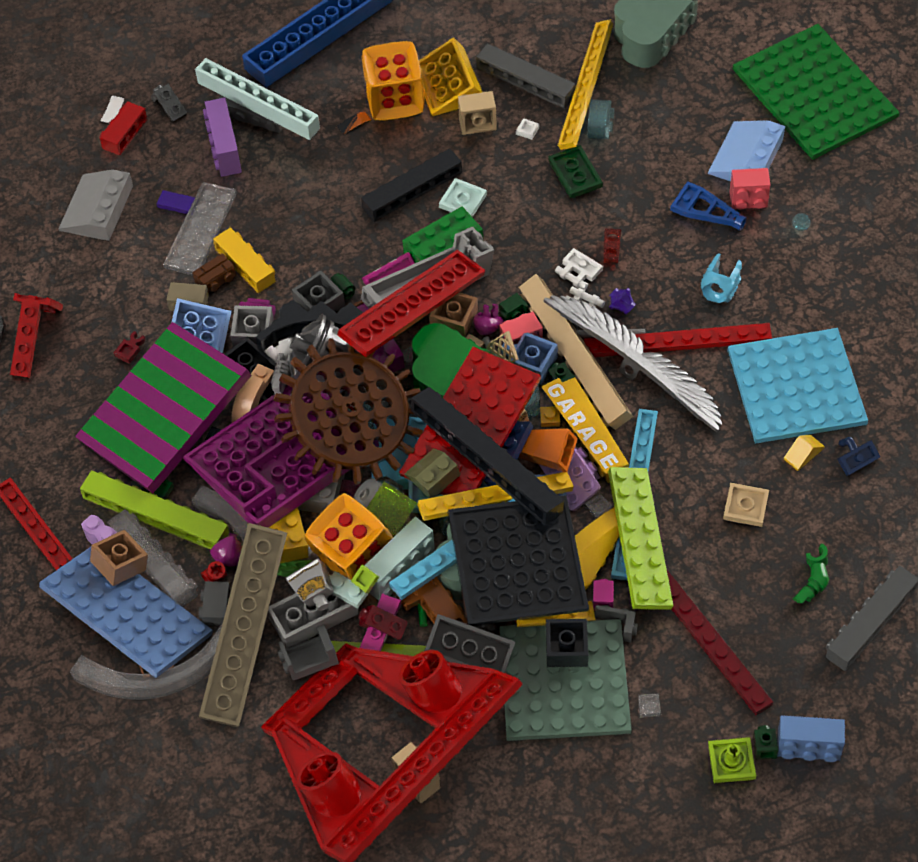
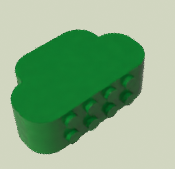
M428 324L412 340L414 389L420 388V391H423L430 387L443 398L472 347L490 352L476 345L473 340L465 338L457 330H452L444 324Z

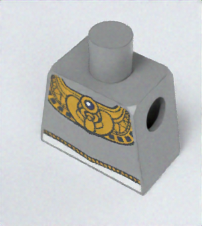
M317 558L286 577L287 582L303 603L309 607L316 605L318 611L329 607L326 597L333 594L334 590L327 566L320 559Z

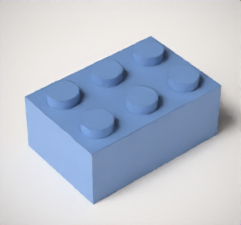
M780 716L777 731V756L784 759L803 758L808 761L815 759H824L827 762L840 761L845 744V720Z

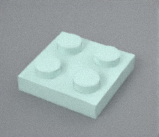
M455 178L440 200L439 208L452 212L463 206L473 217L487 196V190Z

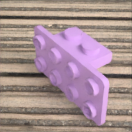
M576 446L568 469V474L574 488L573 491L566 492L569 509L572 511H576L601 488L597 481L600 478L596 472L598 468L593 462H589L586 451L582 447L578 448ZM539 465L546 475L561 472Z

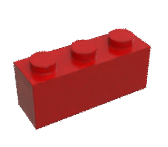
M127 101L120 108L115 118L110 121L105 131L101 132L99 138L102 149L120 156L148 120L145 108Z

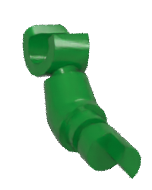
M822 543L819 546V557H812L810 553H806V562L811 567V574L806 586L793 597V600L797 603L810 602L815 597V594L823 592L828 585L829 576L826 568L828 564V550Z

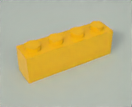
M230 227L213 238L215 250L227 257L234 265L235 270L258 294L276 282L274 268L270 264L267 265L259 253L256 254L251 244L246 243L239 232H235Z

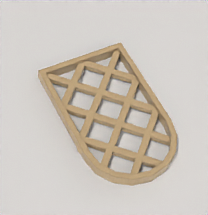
M509 331L489 342L486 347L489 352L490 350L492 351V355L495 353L497 357L511 363L519 360Z

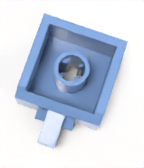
M524 333L518 344L514 345L519 358L514 364L540 374L541 380L538 384L542 385L548 375V369L555 363L558 357V344L530 333Z

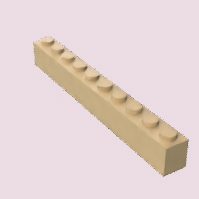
M535 274L519 286L522 292L520 296L526 303L529 302L531 305L530 311H533L538 316L543 330L546 329L548 331V339L558 344V354L561 357H565V364L570 371H574L578 383L584 386L583 391L589 399L593 400V407L598 413L601 412L603 415L601 417L603 423L607 427L611 426L616 430L634 417L571 321L561 316L559 312L543 301L544 298L554 296L544 280Z

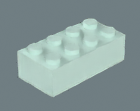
M416 516L365 564L366 567L379 576V579L369 592L377 600H380L382 594L392 595L393 589L389 585L390 581L435 551L433 530Z

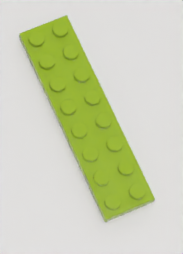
M610 467L608 474L632 608L671 610L673 601L647 468Z

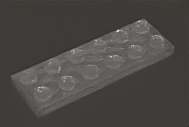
M202 182L163 264L164 269L193 275V271L204 265L214 244L213 238L218 235L235 199V189Z

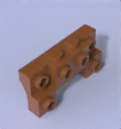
M437 576L401 600V604L406 611L420 604L433 624L437 614L467 624L460 605L455 604L451 592L444 588Z

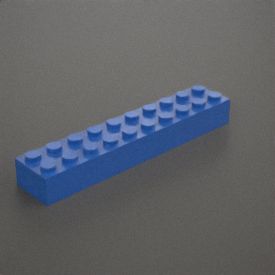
M323 0L243 54L244 69L267 88L393 0Z

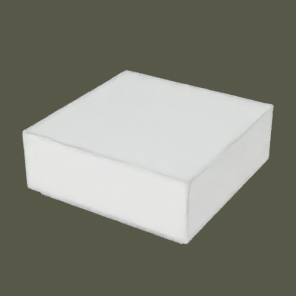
M523 118L516 130V135L532 140L539 129V123Z

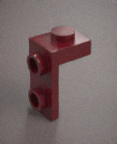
M374 605L363 608L358 617L360 619L359 626L363 628L372 627L397 640L402 638L408 624L406 620Z

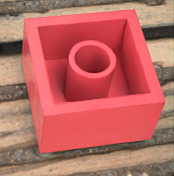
M768 168L732 170L729 193L733 209L768 208L770 193Z

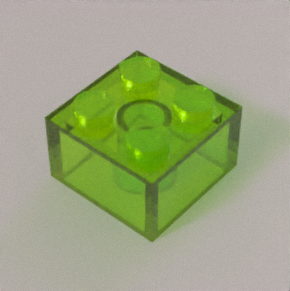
M384 481L366 509L374 514L392 535L396 536L418 503Z

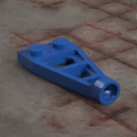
M688 181L670 206V211L682 216L729 225L738 230H742L746 223L745 216L740 215L739 212L706 189ZM698 199H704L710 204L706 211L693 208ZM715 207L726 212L723 217L711 214Z

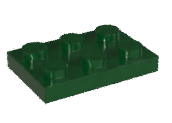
M581 145L548 156L550 165L570 199L603 187L601 178Z

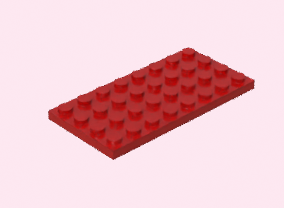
M472 347L443 399L451 403L457 411L464 414L470 422L477 425L482 432L490 436L502 448L540 382L541 375L476 347ZM426 425L414 446V452L409 454L399 471L400 476L410 480L405 473L435 448L449 456L457 464L460 476L441 491L440 494L448 495L479 489L486 475L432 428Z

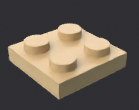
M730 483L723 520L762 527L769 490Z

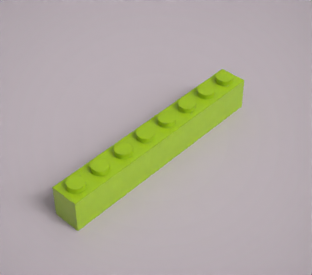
M91 470L80 487L83 499L210 550L217 542L228 537L230 533L228 525L220 519H212L205 513H197L187 506L175 504L170 499L165 500L154 493L142 491L137 486H129L120 479L114 480L109 478L102 472L97 473Z

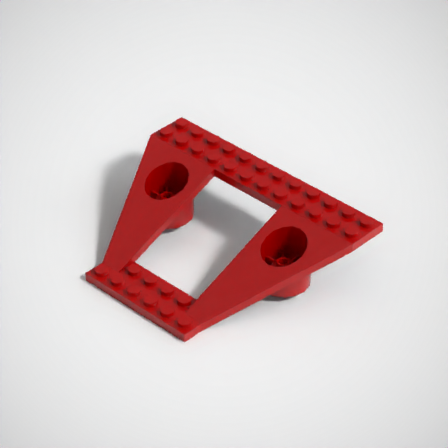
M345 643L336 652L339 664L316 672L261 728L264 733L274 737L320 848L325 854L340 862H354L372 844L373 840L387 828L393 819L416 798L417 794L431 782L440 770L460 752L463 746L523 685L519 678L492 668L447 662L444 656L437 650H427L415 656L357 648ZM356 674L436 728L380 786L344 761L338 753L332 752L302 730Z

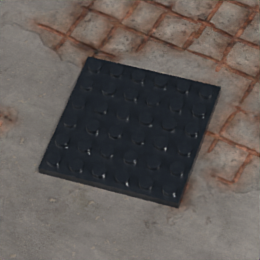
M567 495L561 496L564 500L563 514L547 525L541 523L517 501L448 509L449 524L468 625L476 626L589 610Z

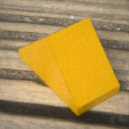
M800 435L785 455L784 460L799 471L820 453L825 446L812 435Z

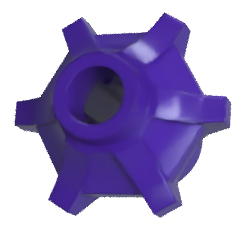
M616 288L609 295L611 297L609 307L617 309L625 315L636 306L629 288L623 290Z

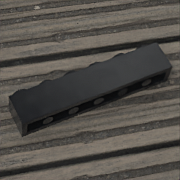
M450 148L442 151L435 157L424 161L415 168H411L408 172L395 177L392 181L381 185L374 191L366 193L361 197L362 209L373 222H376L461 174L462 161Z

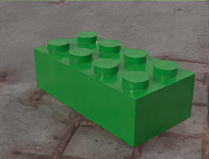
M461 206L403 239V253L410 252L414 263H417L453 247L455 234L473 227L483 237V229Z

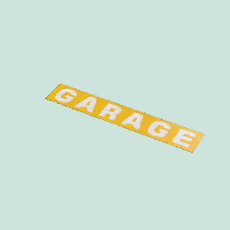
M560 378L542 386L544 392L605 474L608 473L610 467L624 465Z

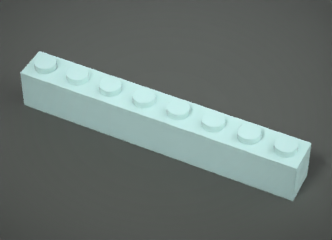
M207 58L195 69L199 84L308 140H311L320 129L317 114Z

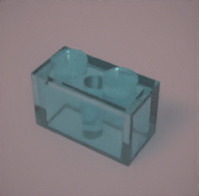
M590 100L588 138L609 139V132H613V121H610V118L614 119L615 109L611 108V101Z

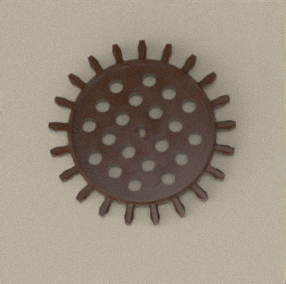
M333 338L327 341L329 354L322 357L312 344L307 349L309 356L313 360L311 364L306 366L297 357H294L290 362L301 373L298 379H294L282 373L279 379L280 382L292 387L290 395L276 393L273 399L275 402L289 404V413L277 414L274 418L276 423L290 421L293 429L292 432H288L282 437V443L290 442L297 438L303 448L298 450L294 459L298 461L309 452L318 459L313 466L312 474L316 475L321 470L323 463L334 467L332 475L334 483H337L340 479L342 469L353 471L354 483L359 485L362 481L361 469L369 467L376 481H379L383 475L378 464L384 460L388 462L391 468L397 471L401 464L392 453L398 448L408 456L410 453L412 454L415 449L402 440L405 434L420 437L423 432L419 428L408 425L409 417H418L409 408L408 399L421 392L420 388L405 391L400 383L408 377L410 370L407 369L395 376L388 368L394 361L395 355L393 353L382 364L372 358L374 352L364 357L360 353H355V349L347 344V352H337ZM353 369H359L361 371V375H356L353 372ZM334 372L342 373L343 378H337ZM316 375L323 376L325 381H318ZM376 383L383 384L385 389L377 388ZM358 386L364 387L366 393H361L358 390ZM339 390L347 391L348 396H342ZM321 393L328 394L330 399H323ZM302 397H309L311 403H305ZM381 401H387L390 407H384ZM363 404H368L372 411H366L363 408ZM326 411L333 412L335 418H329L326 415ZM307 415H314L316 417V421H310ZM386 419H392L395 425L390 426ZM373 422L377 429H371L368 423ZM350 426L357 427L358 433L352 432ZM331 430H338L340 436H334L331 433ZM312 433L320 434L321 440L314 439ZM373 441H379L382 444V447H376L373 444ZM355 444L362 445L363 451H358L355 448ZM340 447L344 449L345 454H338L336 448Z

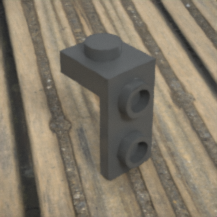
M169 84L165 86L160 85L153 90L154 93L151 99L154 103L160 102L171 121H175L187 113Z
M596 605L595 618L603 620L621 619V623H625L623 641L631 643L632 635L636 636L638 624L635 623L636 612L625 608L615 609L607 605Z

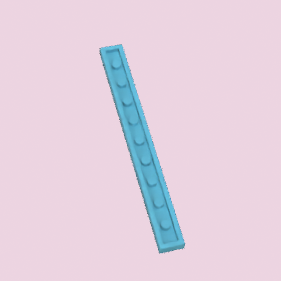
M639 409L629 468H647L649 471L658 411ZM619 537L616 542L611 579L628 581Z

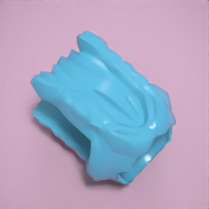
M717 254L713 258L701 281L704 297L716 303L730 302L741 281L740 270L742 269V262L738 260L730 277L718 274L721 254ZM712 284H718L724 292L718 293L713 291L711 288Z

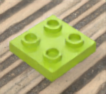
M750 737L708 741L714 783L756 780Z

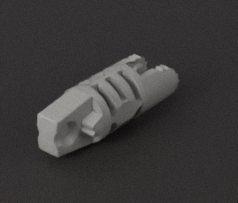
M283 353L278 355L271 380L274 394H283L286 384L279 381L282 373L291 376L289 355L287 361H285Z

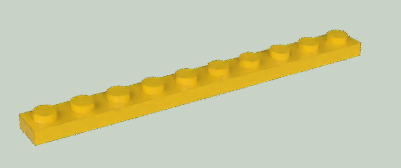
M611 19L595 24L558 142L560 150L571 149L577 145L614 25Z

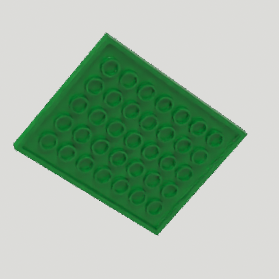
M819 24L733 64L735 73L777 121L785 126V130L812 160L898 118L900 114L895 106Z

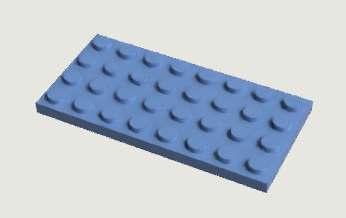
M91 547L40 582L39 587L155 678L212 636L213 630L140 574L112 586L90 562Z

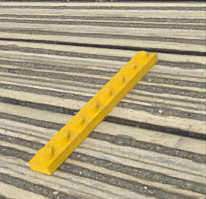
M568 472L537 477L540 481L546 483L556 494L573 491L574 486ZM494 485L418 500L417 506L423 521L448 516V509L497 504L503 501L508 502L513 498L501 487Z

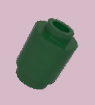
M336 273L330 278L343 292L344 300L354 296L356 287L345 275Z

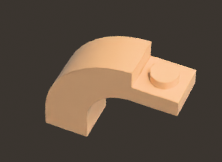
M257 364L251 373L252 376L235 397L232 409V423L258 406L264 390L272 380L274 370Z

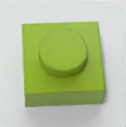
M361 565L351 582L365 593H369L379 579V576L365 565Z

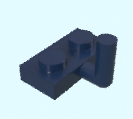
M852 437L839 440V446L844 447L848 445L850 452L837 458L846 476L880 458L872 440L857 447Z

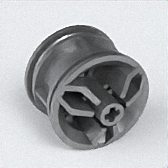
M321 314L316 321L304 327L302 333L295 334L289 347L293 350L289 354V368L292 378L297 379L301 374L290 363L294 357H297L306 366L313 362L307 352L308 347L312 344L321 357L329 354L327 341L330 338L334 339L337 352H347L348 343L337 335L339 328L334 326V322L329 320L326 323L325 315ZM353 369V372L356 375H361V371L359 369ZM334 372L337 378H343L342 373ZM316 375L318 381H325L323 376Z

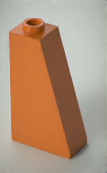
M568 428L532 430L518 458L561 472H568L578 438Z

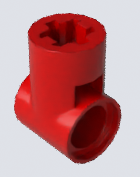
M214 561L210 563L207 569L201 572V576L205 582H219L227 576L224 564Z

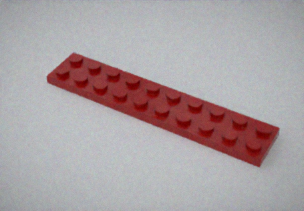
M457 249L338 329L337 335L364 357H367L484 276L486 270Z

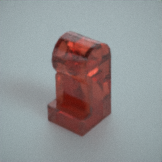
M605 228L604 263L619 262L621 229Z

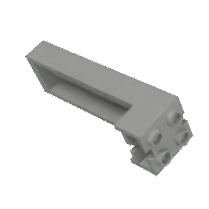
M470 227L455 234L453 247L363 286L361 300L370 309L457 249L486 270L484 276L481 277L484 278L490 273L494 249L486 240L483 241V237L479 232Z

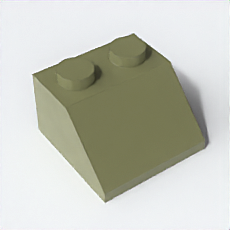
M433 448L410 468L405 475L428 498H433L459 477L460 472L457 464L449 456Z

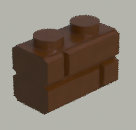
M222 253L193 271L192 274L195 283L207 285L208 293L217 291L225 282H231L236 276L234 265Z

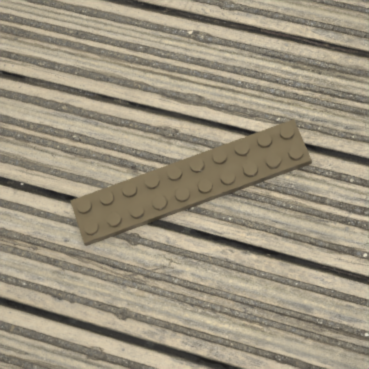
M248 523L199 714L201 719L239 728L287 532Z

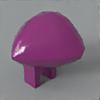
M485 304L483 305V312L475 314L473 324L475 330L480 335L486 336L494 333L499 329V324L504 322V319L498 316L497 304H492L493 308L490 312L489 306Z
M229 533L228 537L217 542L210 550L212 558L221 562L226 567L238 565L242 544L236 538L237 534Z

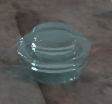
M797 214L792 220V226L799 231L807 230L810 227V219L806 214Z

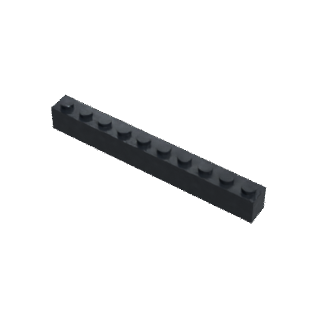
M428 387L412 397L411 411L541 523L547 525L563 514L564 500L559 494L553 492L546 483L540 481L532 471L527 470L521 465L519 460L514 459L490 436L482 432L477 425L470 422L464 414L457 411L451 403L444 400L438 392Z

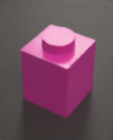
M607 579L594 580V611L596 605H607L613 608L614 581Z

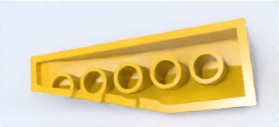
M614 507L575 535L585 590L596 579V574L604 566L610 551H613L616 546L615 543L620 537Z

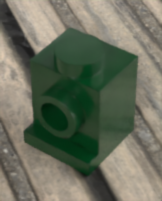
M518 293L499 303L498 314L504 319V322L528 313V304Z
M556 362L548 369V379L550 382L557 378L565 382L575 377L565 362L561 364Z
M768 725L759 726L758 729L754 730L753 734L756 760L777 759L776 730L770 729Z

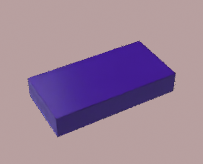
M163 190L156 204L157 208L191 215L197 200L196 197Z

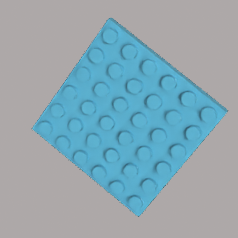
M838 328L728 346L729 357L755 444L868 424V418Z

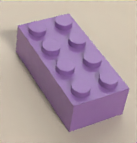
M220 98L205 101L206 109H203L205 120L208 119L205 121L208 133H210L208 137L210 145L213 146L211 147L213 158L217 159L214 160L216 171L220 170L221 177L242 173L226 99Z

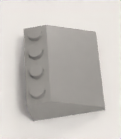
M107 170L83 174L59 226V231L110 241L133 188L130 173Z

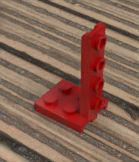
M14 293L13 301L21 304L10 375L30 378L41 310H44L46 313L55 314L56 311L62 312L63 304L47 297L41 298Z

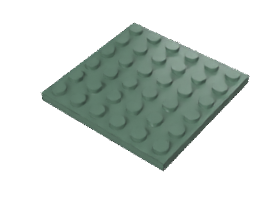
M621 619L587 621L588 667H547L546 625L517 627V625L500 626V636L515 641L505 673L519 678L523 684L504 704L507 741L631 734Z

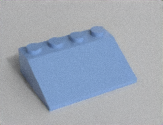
M734 121L708 174L731 181L732 170L768 168L769 170L783 141L785 126L771 121Z
M177 298L172 322L223 353L232 311Z

